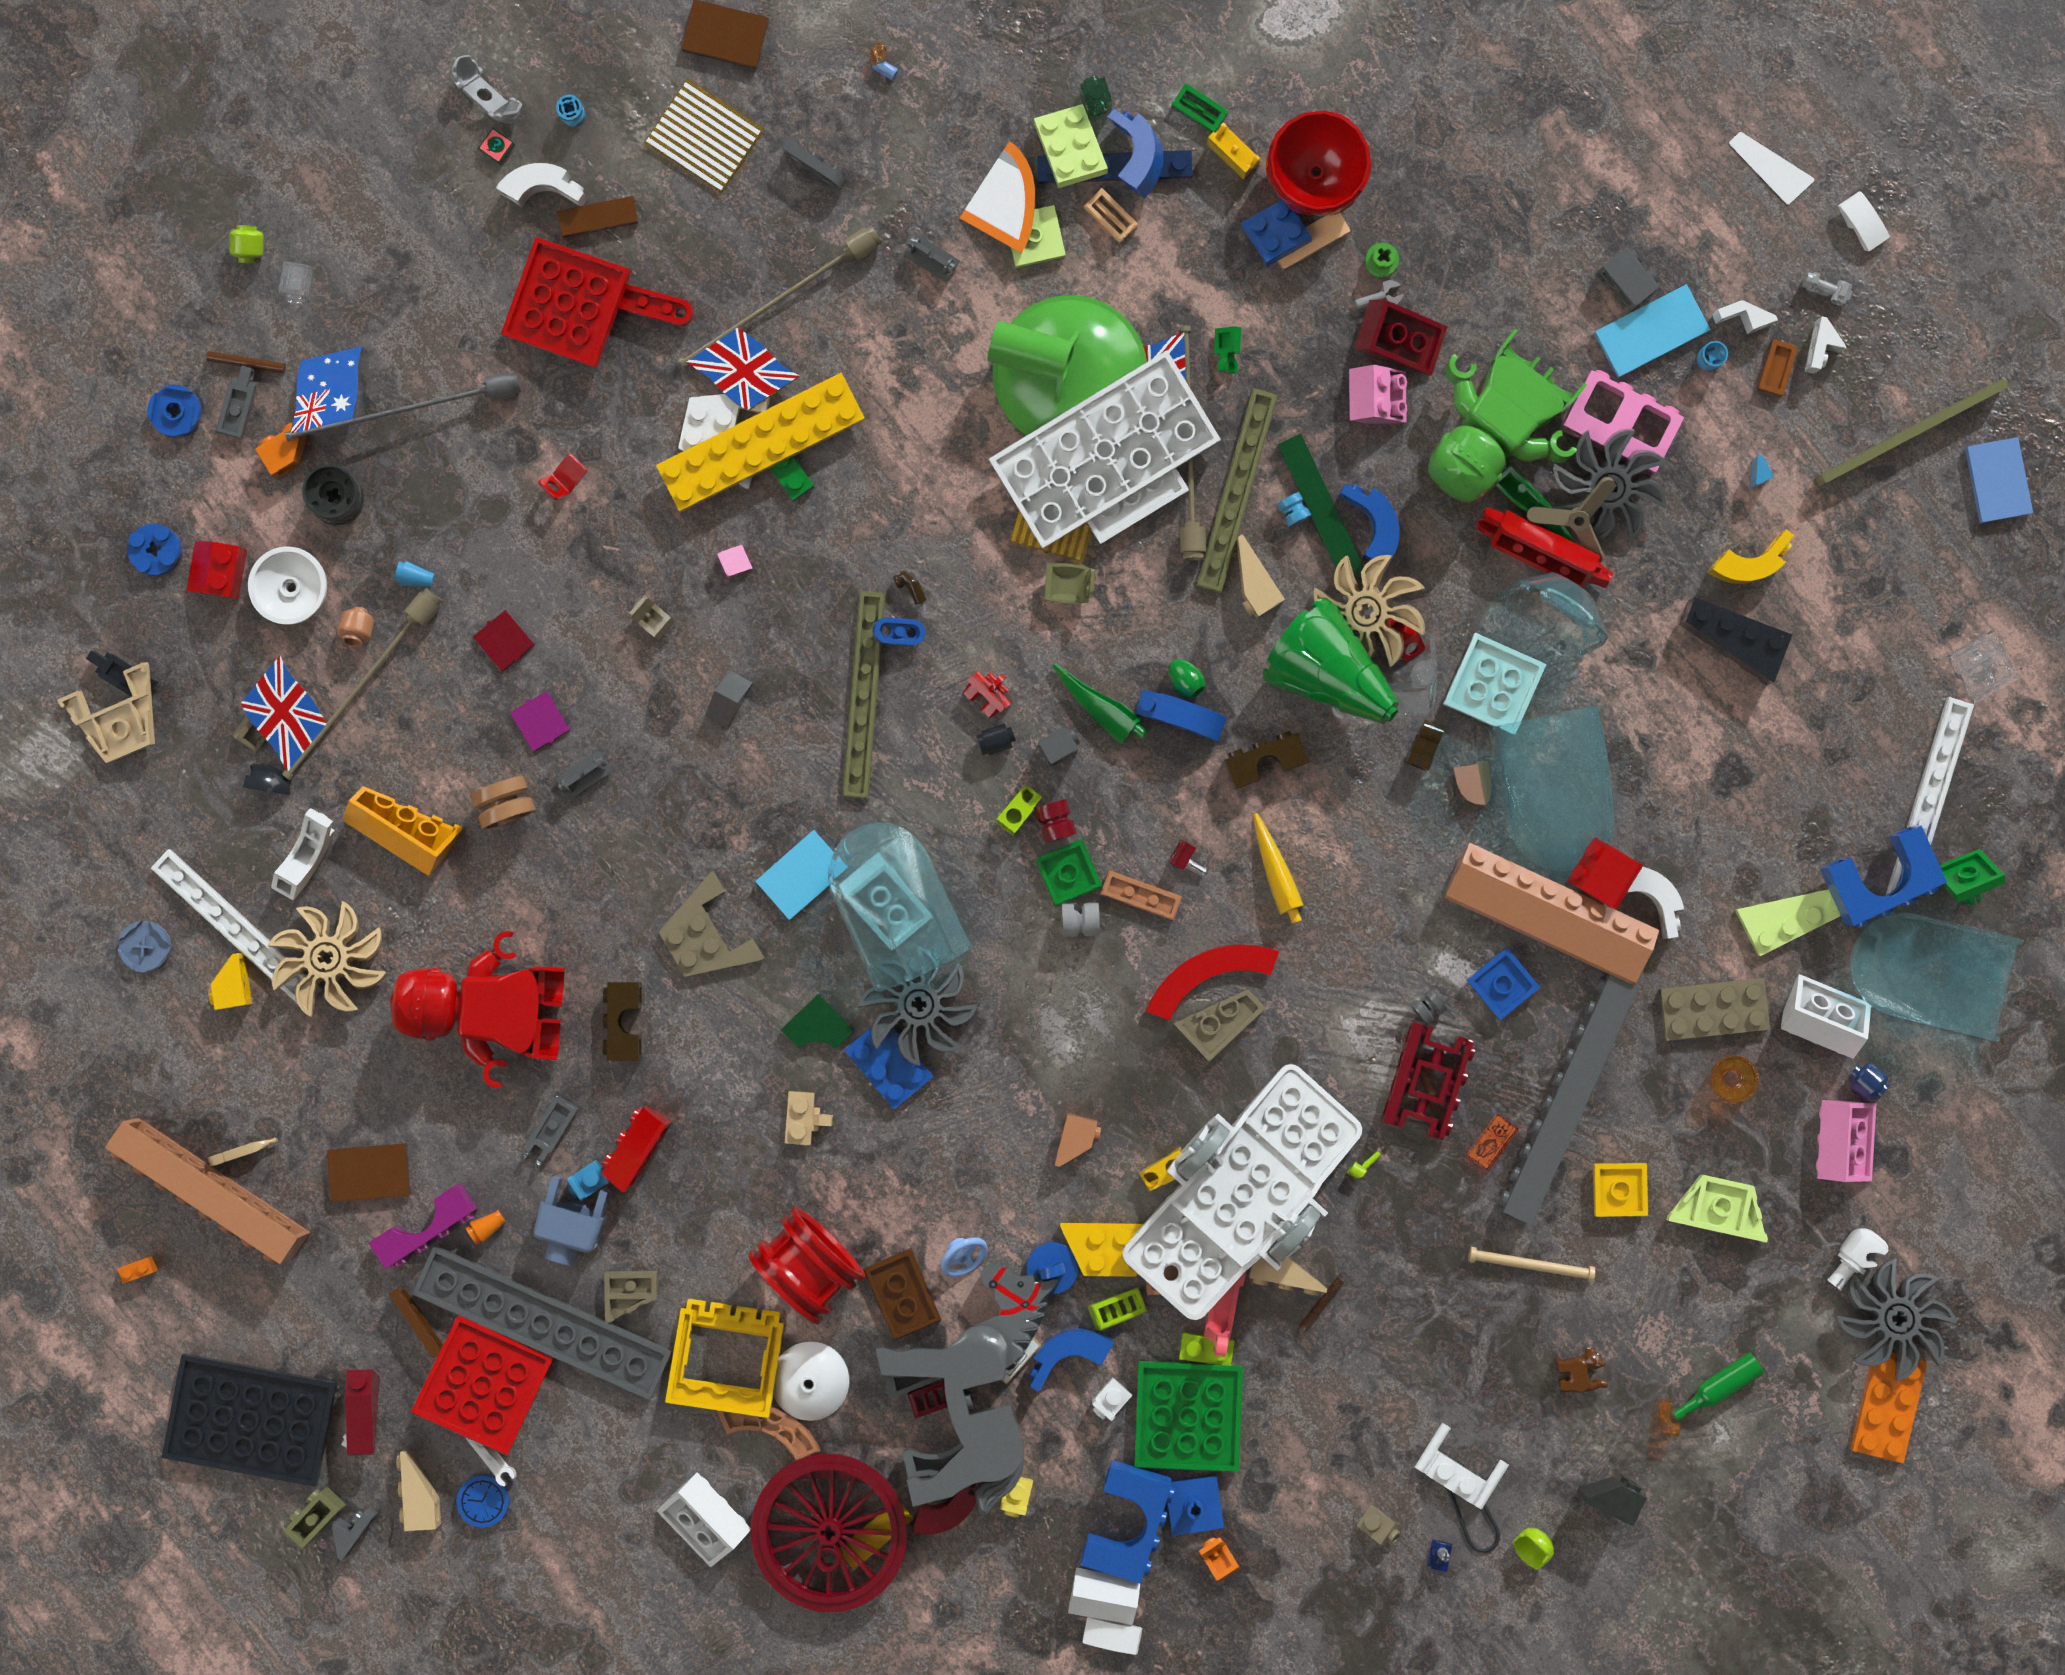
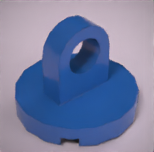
M1056 1241L1045 1242L1037 1246L1029 1255L1027 1275L1032 1276L1035 1273L1043 1282L1057 1279V1284L1048 1294H1059L1069 1289L1075 1282L1078 1274V1263L1072 1250L1066 1245Z

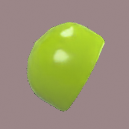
M1526 1528L1513 1540L1515 1551L1521 1560L1536 1570L1545 1566L1554 1555V1547L1546 1533L1537 1528Z

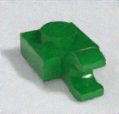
M1231 326L1215 329L1214 354L1219 355L1218 372L1227 371V374L1238 372V363L1234 354H1240V327Z

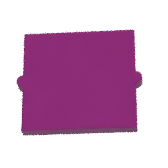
M548 691L532 700L527 699L524 705L510 712L533 752L548 743H554V739L570 731Z

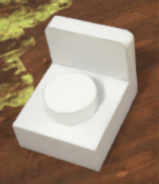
M1112 1377L1092 1399V1404L1095 1406L1093 1411L1101 1419L1105 1420L1108 1418L1113 1421L1118 1411L1131 1398L1132 1393Z

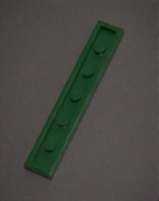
M1302 434L1277 444L1297 490L1301 494L1306 508L1311 513L1310 517L1335 570L1339 562L1345 556H1348L1354 578L1361 577V571L1364 566Z

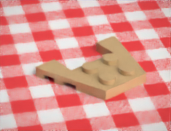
M148 662L138 664L123 671L132 694L131 698L94 714L90 713L82 691H76L57 700L59 705L65 708L72 716L70 719L74 724L79 725L87 735L86 739L105 763H112L155 744Z

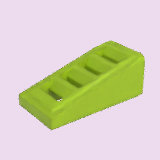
M1139 1287L1087 1306L1096 1331H1101L1148 1312ZM1131 1295L1137 1308V1310L1134 1311L1132 1310L1130 1302L1128 1300V1297ZM1119 1300H1122L1126 1314L1122 1313ZM1109 1304H1112L1113 1309L1116 1314L1115 1318H1113L1111 1315L1110 1309L1108 1307ZM1099 1308H1102L1103 1313L1106 1318L1105 1322H1103L1101 1318L1100 1312L1098 1310Z

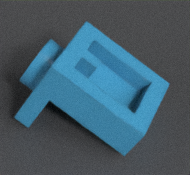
M597 1160L567 1179L569 1182L567 1188L574 1198L578 1197L582 1201L610 1182L601 1174L603 1169Z

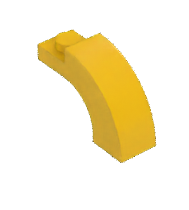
M1787 529L1780 532L1763 554L1757 558H1744L1736 555L1729 549L1722 553L1707 573L1721 581L1733 584H1747L1759 581L1775 573L1786 563L1778 555L1784 556L1792 546L1790 541L1794 535Z

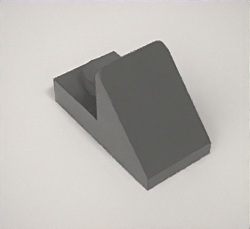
M371 1507L364 1512L359 1511L350 1524L338 1516L332 1520L336 1554L339 1560L342 1561L348 1556L378 1514Z

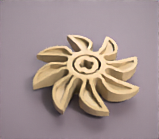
M1382 555L1373 558L1364 566L1361 571L1364 587L1360 591L1354 578L1349 557L1345 556L1336 567L1334 584L1338 591L1348 596V603L1345 604L1344 602L1337 601L1317 588H1314V601L1328 598L1333 604H1336L1341 614L1346 616L1347 623L1355 634L1356 631H1359V640L1371 659L1377 651L1375 633L1378 632L1385 648L1389 666L1393 667L1402 656L1404 638L1399 631L1390 626V620L1393 619L1401 622L1422 635L1425 634V624L1421 614L1413 606L1401 605L1392 607L1391 601L1393 598L1425 588L1413 578L1394 577L1387 582L1382 592H1380L1378 586L1393 557L1392 555ZM1368 607H1373L1374 612L1370 613V615H1365L1364 611L1368 610Z
M342 901L339 924L336 934L332 937H329L330 921L320 910L308 906L296 908L316 934V938L313 941H309L299 930L291 929L278 933L270 940L267 945L268 947L295 949L304 952L302 958H285L277 965L272 977L273 990H278L295 976L308 971V976L296 985V1000L306 1015L311 1018L313 1017L316 993L319 984L323 981L326 982L324 997L334 1008L344 1012L359 1010L344 993L339 985V979L346 977L355 988L366 989L375 986L385 977L387 973L385 971L350 967V963L353 960L368 961L375 956L382 941L380 927L360 942L353 944L351 947H346V943L358 933L359 929L356 913L347 903ZM325 954H327L328 956H333L330 957V959L332 960L330 964H327L325 962L321 963V961H324L322 957Z

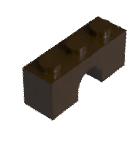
M1291 731L1277 735V741L1268 744L1267 740L1252 744L1253 750L1243 753L1242 748L1228 753L1229 758L1223 762L1233 789L1236 790L1260 781L1257 773V764L1263 757H1272L1277 760L1282 773L1309 763L1299 733L1292 735Z
M607 982V987L603 988V1002L607 1003V1013L603 1014V1029H607V1039L603 1040L602 1046L603 1055H607V1061L642 1060V1034L627 1032L622 1026L621 1019L626 1010L642 1008V982Z

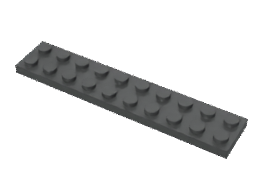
M436 1245L433 1246L412 1295L648 1400L652 1399L672 1354L670 1349L616 1325L606 1323L605 1320Z

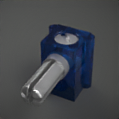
M1432 1540L1427 1566H1430L1431 1569L1447 1572L1453 1544ZM1440 1557L1442 1562L1437 1564L1436 1561Z

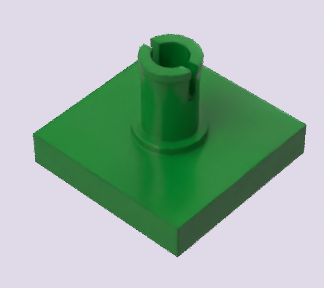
M1980 849L1940 865L1947 881L1942 886L1957 903L1965 901L1968 905H1975L1974 896L1977 903H1980L1982 900L1981 893L2006 883L2005 875Z

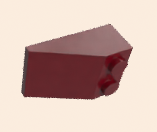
M1386 299L1369 300L1354 350L1376 359L1432 376L1448 326Z

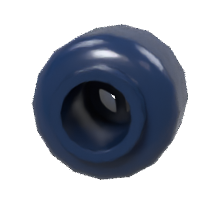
M1867 1063L1863 1067L1857 1065L1849 1075V1078L1852 1079L1850 1089L1867 1102L1873 1099L1878 1101L1890 1086L1887 1083L1888 1075L1872 1063Z

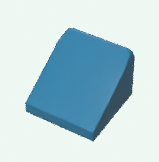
M1762 454L1752 459L1750 489L1773 478V474Z

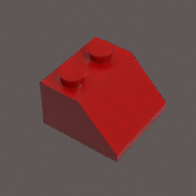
M195 541L186 592L238 601L247 550L240 546L225 543Z
M1594 837L1587 846L1578 865L1572 870L1568 882L1616 910L1644 865Z

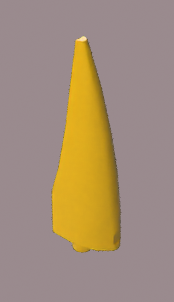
M1255 813L1253 818L1258 844L1273 898L1280 915L1288 913L1292 924L1302 921L1298 908L1304 907L1302 899L1275 841L1258 813Z

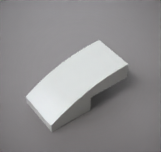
M1857 192L1838 205L1848 228L1854 229L1864 251H1871L1890 238L1880 217L1862 192Z
M1087 1617L1082 1643L1136 1655L1138 1654L1143 1628Z

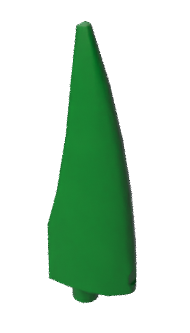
M1513 462L1508 463L1501 473L1502 478L1496 486L1513 503L1525 512L1532 507L1552 508L1541 492ZM1541 523L1553 533L1576 543L1566 526Z
M1053 663L1052 667L1075 700L1114 740L1122 745L1131 733H1134L1141 740L1144 738L1148 731L1139 725L1142 718L1123 703L1103 695L1056 663Z

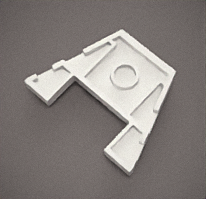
M725 394L689 398L678 446L679 450L685 451L735 426L740 409H746L731 401ZM770 397L749 411L761 413L767 410ZM752 477L739 483V485L750 490Z

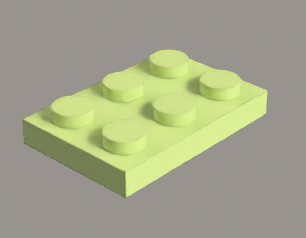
M1083 104L1034 118L1035 128L1058 188L1108 174L1107 165Z

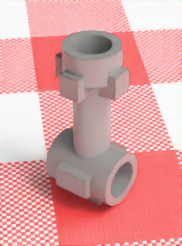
M1807 272L1802 283V287L1807 288L1806 291L1812 293L1814 289L1830 294L1832 295L1830 301L1839 306H1845L1846 302L1850 300L1853 293L1851 291L1852 284L1839 280L1834 285L1819 278L1820 273Z

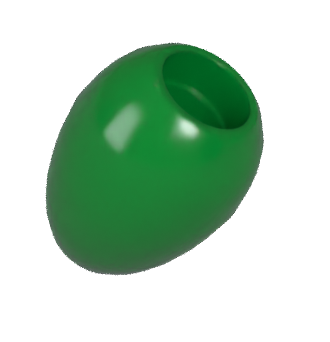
M1174 659L1169 664L1168 674L1170 681L1181 696L1193 699L1205 689V679L1197 667L1183 659Z

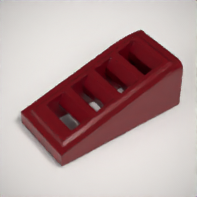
M944 1380L907 1393L914 1418L948 1408L947 1400L941 1403L937 1390L942 1388L946 1400ZM932 1391L935 1400V1405L932 1406L930 1404L929 1397L927 1394V1392ZM922 1395L925 1408H920L917 1396Z

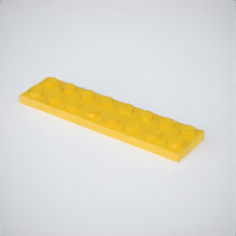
M841 372L657 464L656 467L681 513L865 421V417Z

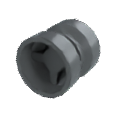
M1432 989L1425 993V997L1421 1001L1416 1000L1411 1004L1414 1012L1426 1025L1433 1021L1435 1015L1442 1014L1447 1010L1445 1004Z

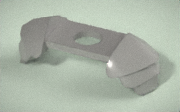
M470 55L458 57L452 67V79L458 89L463 91L493 120L507 124L515 123L520 114L522 103L519 100H515L514 97L505 100L480 77L483 74V69L478 67L477 62ZM486 91L491 95L492 99L489 101L481 100L477 96V92Z

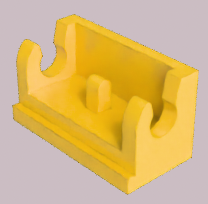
M1225 123L1220 125L1216 133L1213 132L1208 137L1207 145L1243 180L1262 161Z

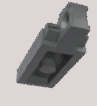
M241 366L239 377H233L232 382H229L216 433L243 440L257 391V384L253 383L256 370Z

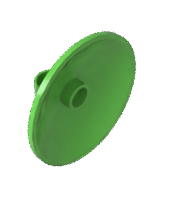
M1062 295L1042 300L1025 309L1011 323L999 320L994 329L987 356V361L993 362V383L998 402L1008 420L1025 436L1147 363L1143 344L1137 332L1120 312L1102 301L1078 295Z

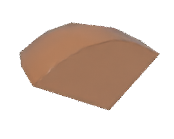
M1488 760L1476 762L1472 765L1455 767V777L1460 793L1474 804L1486 805L1490 800L1492 790Z

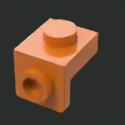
M1220 1537L1207 1540L1203 1543V1548L1198 1551L1218 1583L1241 1569L1226 1543Z

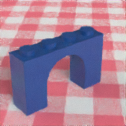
M1912 825L1889 836L1900 860L1902 874L1896 888L1884 896H1877L1865 887L1852 858H1841L1819 868L1845 925L1855 926V928L1863 927L1870 923V918L1876 915L1879 917L1889 915L1894 912L1893 907L1900 904L1902 907L1910 905L1917 901V896L1923 893L1925 896L1936 893L1940 890V885L1947 883L1922 825Z
M1111 1459L1103 1484V1492L1134 1501L1144 1511L1147 1521L1142 1532L1128 1541H1115L1088 1533L1080 1565L1141 1584L1143 1575L1148 1576L1152 1561L1148 1560L1150 1552H1155L1158 1546L1159 1536H1156L1158 1527L1163 1528L1167 1512L1164 1511L1166 1502L1171 1503L1175 1488L1171 1487V1478Z

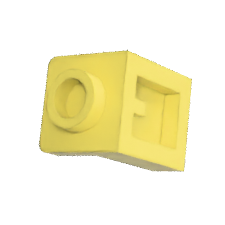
M1020 1477L1014 1489L1002 1498L1000 1509L1004 1510V1514L1016 1518L1020 1514L1026 1515L1033 1480Z

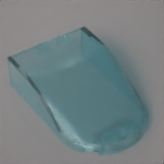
M1597 705L1488 729L1511 836L1516 847L1525 858L1546 870L1557 872L1572 871L1578 865L1587 846L1594 837L1609 844L1614 829V808L1609 762Z
M1913 913L1890 914L1874 921L1860 933L1851 951L1850 974L1853 984L1862 999L1881 1013L1989 1042H1999L2000 1037L1995 1035L2016 948L2023 944V939Z

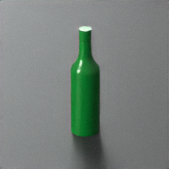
M1748 1352L1702 1382L1697 1387L1694 1397L1673 1411L1672 1414L1677 1421H1680L1686 1415L1699 1408L1715 1407L1762 1376L1764 1371L1755 1357Z

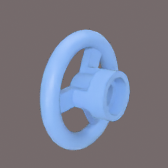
M958 1238L953 1240L948 1245L947 1252L941 1260L940 1267L942 1272L949 1277H959L976 1269L987 1255L988 1247L986 1242L980 1238ZM979 1246L980 1252L978 1256L974 1260H972V1253L976 1249V1247ZM956 1264H965V1265H966L965 1267H962V1268H959V1269H950V1268H949L950 1266H953V1265H956Z

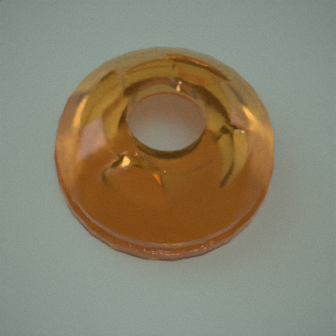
M1726 1056L1717 1061L1710 1072L1712 1090L1719 1098L1726 1102L1740 1103L1746 1101L1755 1093L1758 1087L1759 1078L1755 1066L1742 1056ZM1732 1070L1736 1072L1738 1081L1733 1086H1727L1724 1083L1723 1077L1727 1071Z

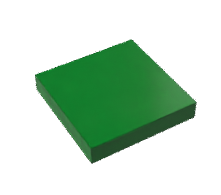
M1083 839L1035 859L1055 907L1102 887Z

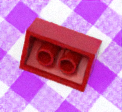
M643 1106L641 1110L636 1108L629 1119V1122L632 1123L629 1130L621 1132L615 1144L619 1145L614 1154L609 1152L601 1165L604 1167L601 1174L622 1192L632 1188L672 1123L671 1120L648 1106Z

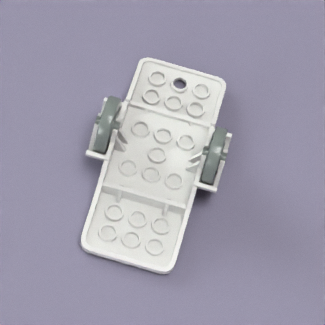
M1292 1064L1283 1066L1238 1116V1119L1232 1126L1219 1114L1215 1115L1179 1153L1167 1172L1180 1185L1164 1200L1125 1245L1122 1253L1124 1261L1184 1316L1192 1320L1201 1319L1243 1273L1261 1257L1278 1271L1283 1261L1299 1250L1307 1241L1316 1223L1328 1214L1312 1198L1317 1193L1321 1184L1362 1134L1360 1122L1301 1068ZM1170 1265L1178 1269V1277L1173 1281L1165 1279L1163 1274L1164 1269Z

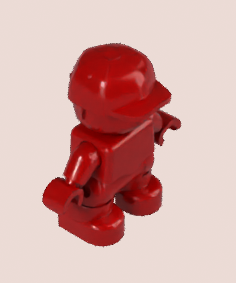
M513 931L499 933L494 939L493 950L487 949L471 960L466 977L462 979L461 990H458L457 982L451 974L441 972L438 968H418L408 970L398 976L390 997L392 1024L395 1030L402 1035L433 1041L436 1038L445 1037L450 1034L455 1022H458L457 1032L461 1037V1046L464 1054L476 1065L484 1067L483 1079L486 1084L493 1088H501L503 1086L501 1081L491 1078L490 1069L496 1065L505 1068L509 1063L504 1059H494L492 1057L494 1053L486 1041L495 1042L530 1058L557 1060L559 1052L561 1019L543 1018L539 1020L538 1008L539 1004L562 1007L565 967L532 966L529 970L524 969L502 976H492L494 971L501 965L500 960L502 958L513 959L518 956L515 952L505 953L500 948L501 940L505 937H513L515 933Z

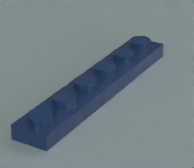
M1192 150L1163 151V167L1159 179L1192 178ZM1133 152L1102 153L1108 168V174L1081 182L1122 181L1118 175L1130 161ZM1046 155L1037 156L1038 184L1056 183Z

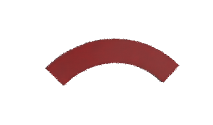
M1238 944L1217 947L1199 953L1182 963L1166 977L1155 991L1145 1011L1170 1020L1180 1001L1201 982L1221 973L1239 970L1271 975L1280 951L1263 946Z

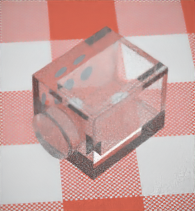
M283 261L278 292L286 297V300L289 302L301 303L302 300L310 301L315 270L310 265Z

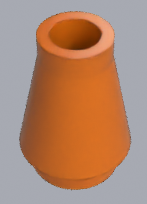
M499 1210L492 1214L471 1221V1225L467 1226L466 1230L476 1245L481 1242L484 1244L501 1226L506 1224V1221Z

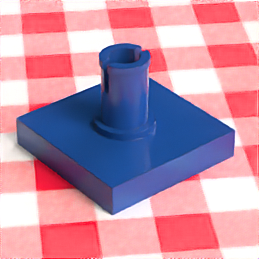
M1216 1474L1171 1481V1487L1175 1488L1172 1501L1168 1503L1172 1536L1224 1528Z

